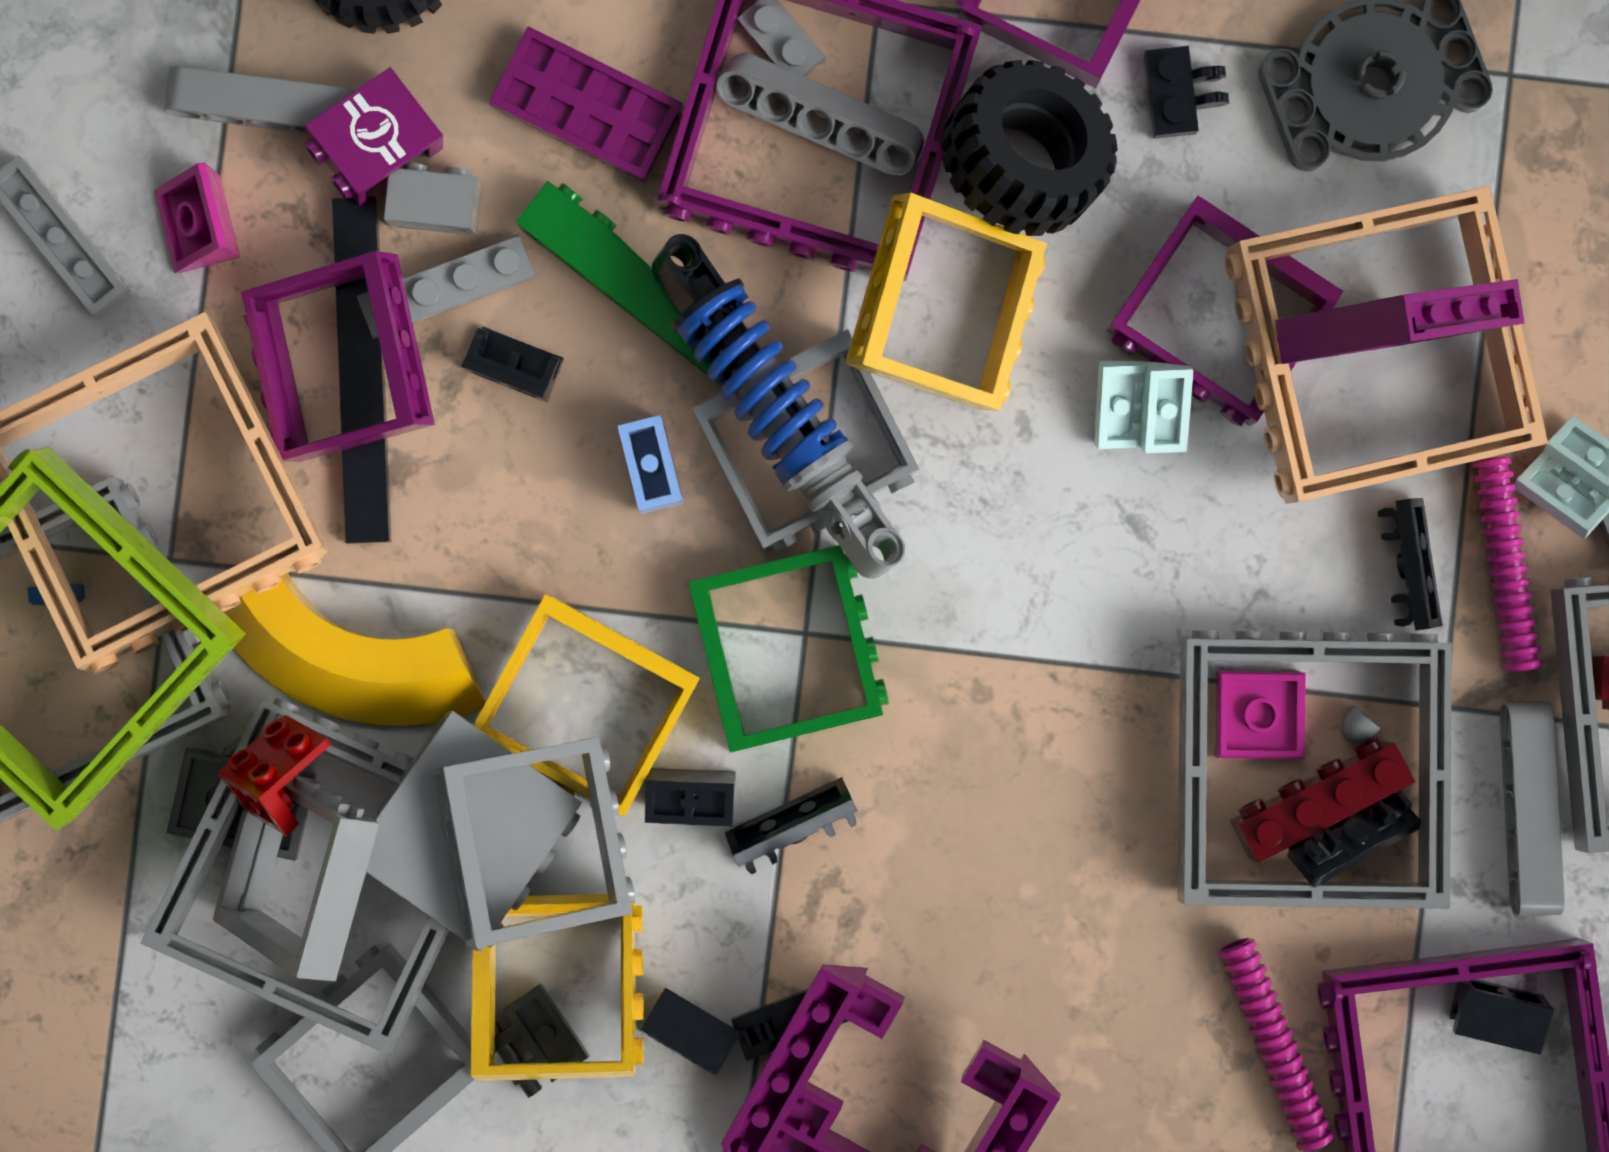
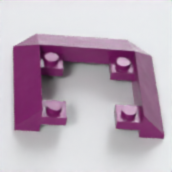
M822 964L721 1143L724 1152H871L830 1130L844 1101L811 1084L808 1080L844 1019L883 1039L900 1010L905 996L866 975L868 968ZM983 1039L962 1074L961 1083L991 1098L995 1102L964 1152H1028L1060 1100L1061 1094L1025 1054L1019 1059ZM920 1144L916 1152L936 1151L930 1149L929 1147L923 1144Z

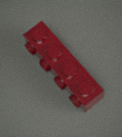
M1378 738L1368 741L1355 749L1357 755L1341 762L1340 758L1327 762L1316 769L1318 775L1302 782L1301 778L1293 780L1278 788L1279 795L1266 802H1263L1262 798L1241 807L1238 810L1240 815L1231 819L1230 822L1249 859L1260 863L1415 783L1396 743L1380 742Z

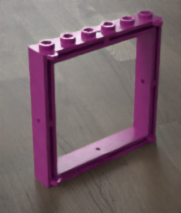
M717 0L658 194L657 202L659 208L665 209L664 215L676 221L689 223L690 217L707 222L705 226L707 229L720 234L730 235L731 230L748 234L747 240L760 246L772 247L773 242L789 246L788 252L797 257L813 260L816 254L831 259V266L844 271L855 272L856 267L871 271L879 244L687 187L716 94L717 81L722 74L736 28L737 18L740 15L744 1ZM786 0L953 50L911 189V193L931 200L942 163V156L945 153L941 148V137L946 130L945 123L950 113L961 100L982 25L898 0ZM921 216L903 281L907 280L925 220L924 216Z
M1579 938L1323 970V983H1318L1317 992L1320 1006L1322 1009H1327L1329 1026L1323 1027V1038L1327 1053H1333L1335 1070H1329V1084L1333 1097L1339 1098L1340 1114H1335L1334 1121L1339 1141L1344 1140L1345 1152H1375L1355 1000L1356 994L1563 969L1587 1152H1609V1055L1594 944Z

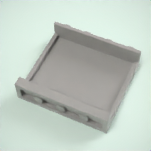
M454 711L445 713L372 817L373 820L380 824L366 874L465 941L434 768L512 754V752ZM529 764L463 777L491 929L505 926L501 922L509 910L513 909L516 911L520 908L530 893L531 889L526 885L534 873L537 871L541 874L545 871L556 854L551 848L559 836L567 837L580 819V815L576 811L582 802ZM495 944L488 945L487 947L492 948ZM484 947L470 948L475 951H482Z

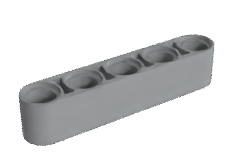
M741 53L733 57L717 81L716 89L718 95L726 104L889 175L901 176L908 173L923 148V134L914 124L753 54ZM735 75L745 79L748 85L739 82ZM774 93H780L788 102L780 100ZM814 110L823 112L828 119L819 117ZM853 127L861 128L866 132L867 136L860 135ZM893 145L902 146L907 153L898 151Z
M172 66L169 68L164 112L190 119L306 134L305 124L357 89Z
M1549 701L1503 703L1500 710V735L1511 909L1516 917L1561 915L1564 911V879L1553 708Z

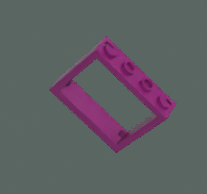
M957 0L956 4L962 6L959 19L982 25L981 32L1050 66H1058L1066 70V74L1074 78L1077 77L1084 83L1097 88L1140 0L1120 1L1090 63L980 9L979 6L982 0Z
M1197 195L1106 330L1114 336L1111 342L1128 354L1133 355L1137 351L1148 358L1149 362L1189 366L1128 326L1127 323L1193 225L1226 247L1242 240L1260 236ZM1290 255L1265 260L1268 275L1314 304L1309 313L1333 309L1344 292ZM1297 362L1289 363L1290 371H1292ZM1193 369L1192 397L1204 403L1207 399L1222 407L1220 414L1235 425L1242 426L1243 423L1251 426L1258 422L1264 410L1259 409L1255 395L1250 403L1246 404Z
M373 251L241 292L246 315H243L249 326L253 345L252 359L258 368L262 386L261 401L267 410L271 437L284 462H302L435 425L398 254ZM366 278L396 419L308 443L278 304Z
M1518 279L1404 294L1275 320L1281 364L1390 348L1525 324Z

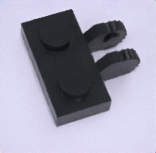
M1189 46L1145 51L1144 61L1154 139L1197 134L1199 131L1197 109L1215 108L1229 104L1228 93L1217 91L1195 96L1193 83L1215 82L1225 78V66H1205L1192 70Z

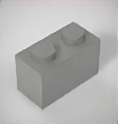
M408 162L402 166V169L399 168L388 176L384 220L391 227L476 236L482 184L476 176H471L470 170L446 167L445 173L429 172V167L426 165Z

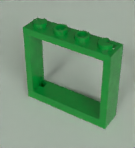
M840 545L688 582L730 753L882 716L881 706L889 704L884 680H875L871 666L872 663L879 662L873 636L864 638L861 621L868 620L862 594L854 596L850 579L857 578L858 574ZM832 561L867 705L745 735L710 591Z

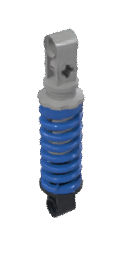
M677 234L669 238L652 262V273L681 314L672 323V329L675 333L680 334L691 350L695 349L694 356L698 362H712L708 369V376L712 382L720 383L726 381L722 387L721 395L727 402L739 401L734 410V414L739 421L753 420L748 429L750 438L754 441L767 439L761 449L763 457L766 460L781 459L772 467L783 484L782 488L785 493L801 489L805 493V497L809 499L807 504L809 509L819 514L829 534L838 542L852 562L854 569L861 576L869 579L882 576L903 559L905 544L882 512L876 498L862 483L863 476L860 471L853 470L851 464L848 463L846 456L854 447V443L852 440H848L840 429L829 436L836 429L837 423L832 418H827L822 422L818 420L816 414L823 409V402L818 398L808 403L805 401L802 394L810 388V383L806 379H801L796 383L792 382L788 375L797 368L794 360L788 359L780 364L776 357H774L783 350L781 341L774 340L763 348L759 346L756 340L769 331L770 325L767 321L761 320L748 329L744 324L743 320L756 311V305L752 301L743 303L749 297L743 288L744 283L738 278L725 283L703 252L698 241L686 234ZM671 256L678 258L684 267L674 263ZM872 546L881 551L884 561L875 556Z

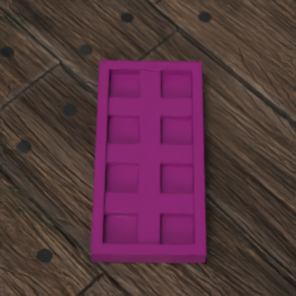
M527 26L489 101L491 107L644 183L683 108L682 102Z

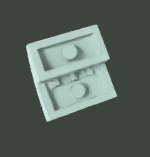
M1099 361L1094 444L1098 449L1140 447L1144 453L1187 452L1193 368L1191 366L1158 362Z
M1572 416L1548 441L1540 456L1516 479V490L1585 539L1609 513V440L1575 416Z

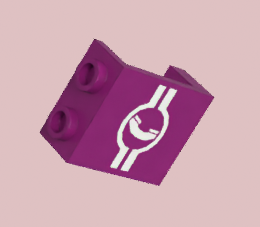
M391 67L305 124L308 141L304 145L318 165L323 162L327 164L334 173L330 178L338 192L345 199L351 196L359 207L366 203V191L422 152H425L428 158H431L443 149V134Z

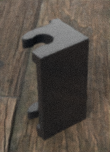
M483 326L482 329H477L461 367L469 373L547 403L564 358Z
M651 768L646 778L645 823L732 827L736 772Z
M1476 979L1457 982L1449 1019L1455 1020L1453 1032L1456 1035L1541 1055L1554 1009L1544 995Z
M667 988L661 993L640 1029V1032L713 1075H717L741 1033Z

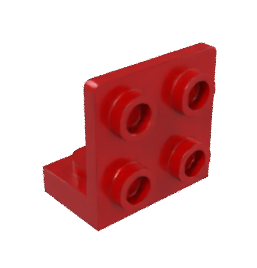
M284 715L280 719L269 723L263 729L262 734L249 746L234 753L230 757L228 764L217 773L245 811L287 836L300 823L290 811L294 803L282 788L330 746V742L322 734Z

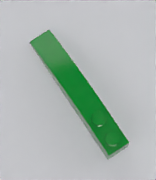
M547 181L515 221L519 228L708 376V369L712 362H698L694 356L695 349L691 350L680 334L674 332L671 325L681 315L661 284L653 276L651 267L613 232L616 227L615 223L598 210H595L591 215L579 205L583 199L567 185L562 183L557 188ZM725 381V382H720V383H718V384H719L721 387H723V385L726 383V381Z

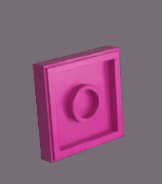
M1216 671L1215 758L1305 760L1306 673Z

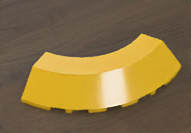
M289 573L280 576L281 583L268 591L257 593L254 589L240 596L241 603L224 612L246 633L233 648L241 658L272 686L296 701L322 713L348 721L377 726L407 727L439 723L445 713L450 711L465 717L481 711L487 701L455 628H445L432 634L406 639H382L361 634L339 625L321 614L300 592Z

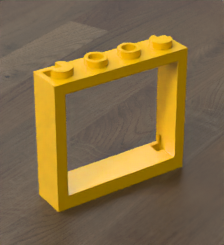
M913 193L893 195L845 364L979 410L1000 411L1002 404L1010 393L1009 378L1013 364L1018 359L1022 350L1021 335L1024 324L1030 317L1034 307L1032 296L1036 281L1045 268L1044 253L1047 243L1021 233L1013 234L1006 232L1002 226L997 224L992 226L981 218ZM921 216L1017 251L979 389L882 357Z
M545 594L478 715L474 726L512 753L533 750L489 725L549 616L679 686L620 795L616 794L619 808L618 814L625 817L700 677L551 595ZM554 760L529 764L537 771L554 779V783L575 797L578 792L590 799L586 777Z
M608 894L528 896L518 910L510 909L505 918L548 917L608 904ZM634 900L631 903L632 914L621 916V1061L495 1064L496 944L492 948L485 946L482 951L473 950L471 1076L476 1081L636 1077V1065L644 1064L643 1038H636V1020L644 1019L643 993H636V976H643L644 959L643 949H635V932H643V906H635Z

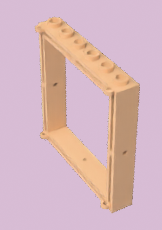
M1490 186L1242 240L1227 247L1228 253L1225 256V268L1229 279L1235 282L1238 298L1235 299V312L1238 321L1245 325L1248 339L1244 346L1245 356L1250 367L1255 369L1258 382L1254 387L1255 400L1259 409L1264 410L1268 427L1264 429V439L1268 451L1274 453L1277 470L1274 472V483L1278 494L1284 499L1285 504L1302 502L1548 444L1521 324L1510 326L1515 352L1512 351L1507 327L1484 331L1506 431L1315 476L1289 363L1281 364L1275 326L1278 314L1265 260L1458 218L1473 285L1511 280ZM1481 213H1484L1485 220H1486V224H1485V225L1483 224V219H1482ZM1489 241L1491 242L1496 267H1493L1488 246ZM1517 369L1520 370L1525 395H1522ZM1526 412L1530 414L1531 423L1528 422Z
M206 312L0 411V482L2 483L12 472L8 468L10 461L4 451V446L201 351L293 537L196 585V587L220 610L225 612L241 603L240 596L254 589L257 593L268 591L281 583L280 576L294 569L297 573L306 572L318 566L325 554L329 553L215 322ZM30 502L7 525L76 668L87 672L93 670L94 674L102 673L118 665L119 660L117 657L131 650L138 654L155 647L160 643L158 637L172 630L176 634L189 630L164 605L159 603L94 636Z

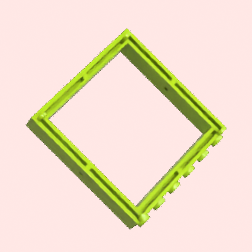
M44 447L32 451L29 449L22 451L13 459L8 467L12 471L11 474L2 483L0 482V533L41 489L202 641L68 787L0 725V779L55 831H58L75 820L246 633L50 447Z

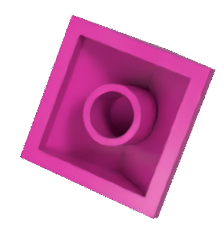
M206 163L195 164L154 190L174 273H183L241 258L220 175Z

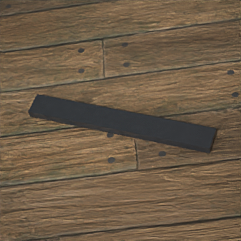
M366 197V203L360 207L353 198L332 199L335 263L373 251H380L378 199L376 197ZM366 278L336 286L341 434L387 421L385 366L378 337L373 339L356 297L368 292ZM387 438L342 450L346 544L392 542Z

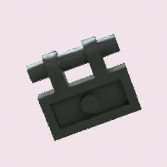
M541 983L503 1009L512 1023L510 1026L502 1029L495 1019V1052L499 1054L505 1064L583 1062L590 1056ZM521 1036L534 1057L526 1062L511 1042ZM511 1080L514 1086L520 1085L528 1098L542 1089L537 1080Z

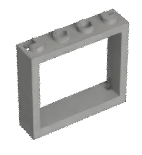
M847 329L790 358L794 360L797 366L796 370L788 375L792 382L842 356L846 360L852 341L849 330ZM849 366L900 465L864 483V486L872 495L886 488H889L891 494L896 493L914 483L911 475L917 473L919 467L871 373ZM719 394L692 409L763 549L766 550L773 547L775 553L798 542L795 534L809 527L812 528L814 533L825 529L826 527L816 511H809L769 532L714 424V421L734 412L739 401L727 402Z
M600 737L434 768L466 947L479 948L632 914L631 903L635 900V892L630 877L625 876L622 859H625L627 856L626 843L623 835L617 833L614 815L618 814V800L615 791L609 789L606 772L610 770V757L606 746L601 745ZM582 754L609 903L491 929L463 777Z
M297 774L282 790L291 800L333 824L302 938L262 912L283 834L245 811L244 808L213 921L295 978L336 981L380 823L364 815V807L341 801V794L326 789H319L320 782L299 777Z
M389 944L381 951L374 945L355 961L360 968L349 979H346L341 974L337 977L336 981H332L322 990L323 994L327 997L324 1001L338 1006L381 968L397 983L406 960L392 944ZM424 984L415 1006L464 1064L363 1152H392L475 1080L471 1076V1036L426 984ZM295 1013L288 1019L293 1027L282 1037L275 1031L259 1044L255 1050L260 1056L249 1065L323 1152H351L274 1062L318 1024Z

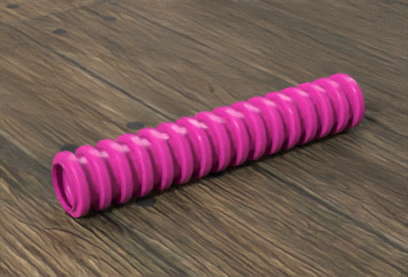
M1505 455L1476 460L1471 466L1472 469H1477V476H1474L1473 479L1475 483H1479V489L1475 492L1476 496H1481L1482 502L1477 505L1478 509H1483L1484 516L1480 517V523H1485L1486 527L1485 530H1482V536H1487L1488 543L1484 544V549H1489L1490 556L1486 557V563H1491L1492 570H1488V576H1493L1494 583L1490 584V589L1496 592V596L1492 597V602L1498 605V610L1494 611V615L1500 618V623L1496 624V628L1502 631V637L1498 638L1499 643L1504 644V650L1500 651L1501 657H1506V664H1503L1502 667L1503 670H1508V672L1538 669L1539 666L1543 665V660L1537 657V653L1541 652V647L1535 644V639L1539 638L1538 632H1533V626L1537 624L1536 619H1531V612L1535 611L1534 605H1529V598L1533 596L1532 592H1527L1526 586L1531 583L1529 578L1525 579L1524 574L1525 571H1528V565H1523L1522 558L1526 557V552H1521L1520 545L1524 544V538H1519L1518 531H1522V525H1517L1516 518L1520 517V512L1514 509V504H1518V499L1512 496V491L1516 490V486L1510 483V478L1514 477V473L1508 470V464H1511L1512 460Z
M1243 938L1222 947L1218 955L1226 961L1223 965L1224 970L1231 973V976L1228 978L1230 984L1236 985V989L1233 991L1235 996L1241 997L1242 1001H1240L1239 1007L1247 1012L1244 1019L1247 1023L1252 1024L1249 1029L1250 1034L1257 1037L1254 1041L1255 1046L1262 1049L1259 1056L1262 1061H1267L1265 1070L1273 1076L1270 1079V1083L1273 1087L1278 1088L1275 1095L1277 1099L1283 1101L1280 1105L1281 1110L1288 1113L1285 1118L1287 1124L1293 1125L1290 1132L1294 1138H1298L1296 1147L1299 1151L1304 1152L1320 1149L1328 1145L1335 1135L1332 1130L1327 1129L1329 1125L1328 1119L1321 1115L1324 1112V1108L1321 1104L1316 1103L1319 1099L1317 1092L1311 1091L1314 1084L1311 1079L1306 1078L1308 1074L1307 1067L1300 1064L1303 1061V1057L1295 1051L1298 1048L1297 1042L1290 1039L1293 1035L1292 1030L1285 1027L1288 1020L1285 1015H1280L1282 1005L1274 1000L1277 997V993L1275 990H1270L1269 986L1272 984L1270 977H1265L1264 975L1267 971L1266 966L1259 963V960L1262 958L1260 952L1254 951V947L1257 945L1256 941L1250 938Z

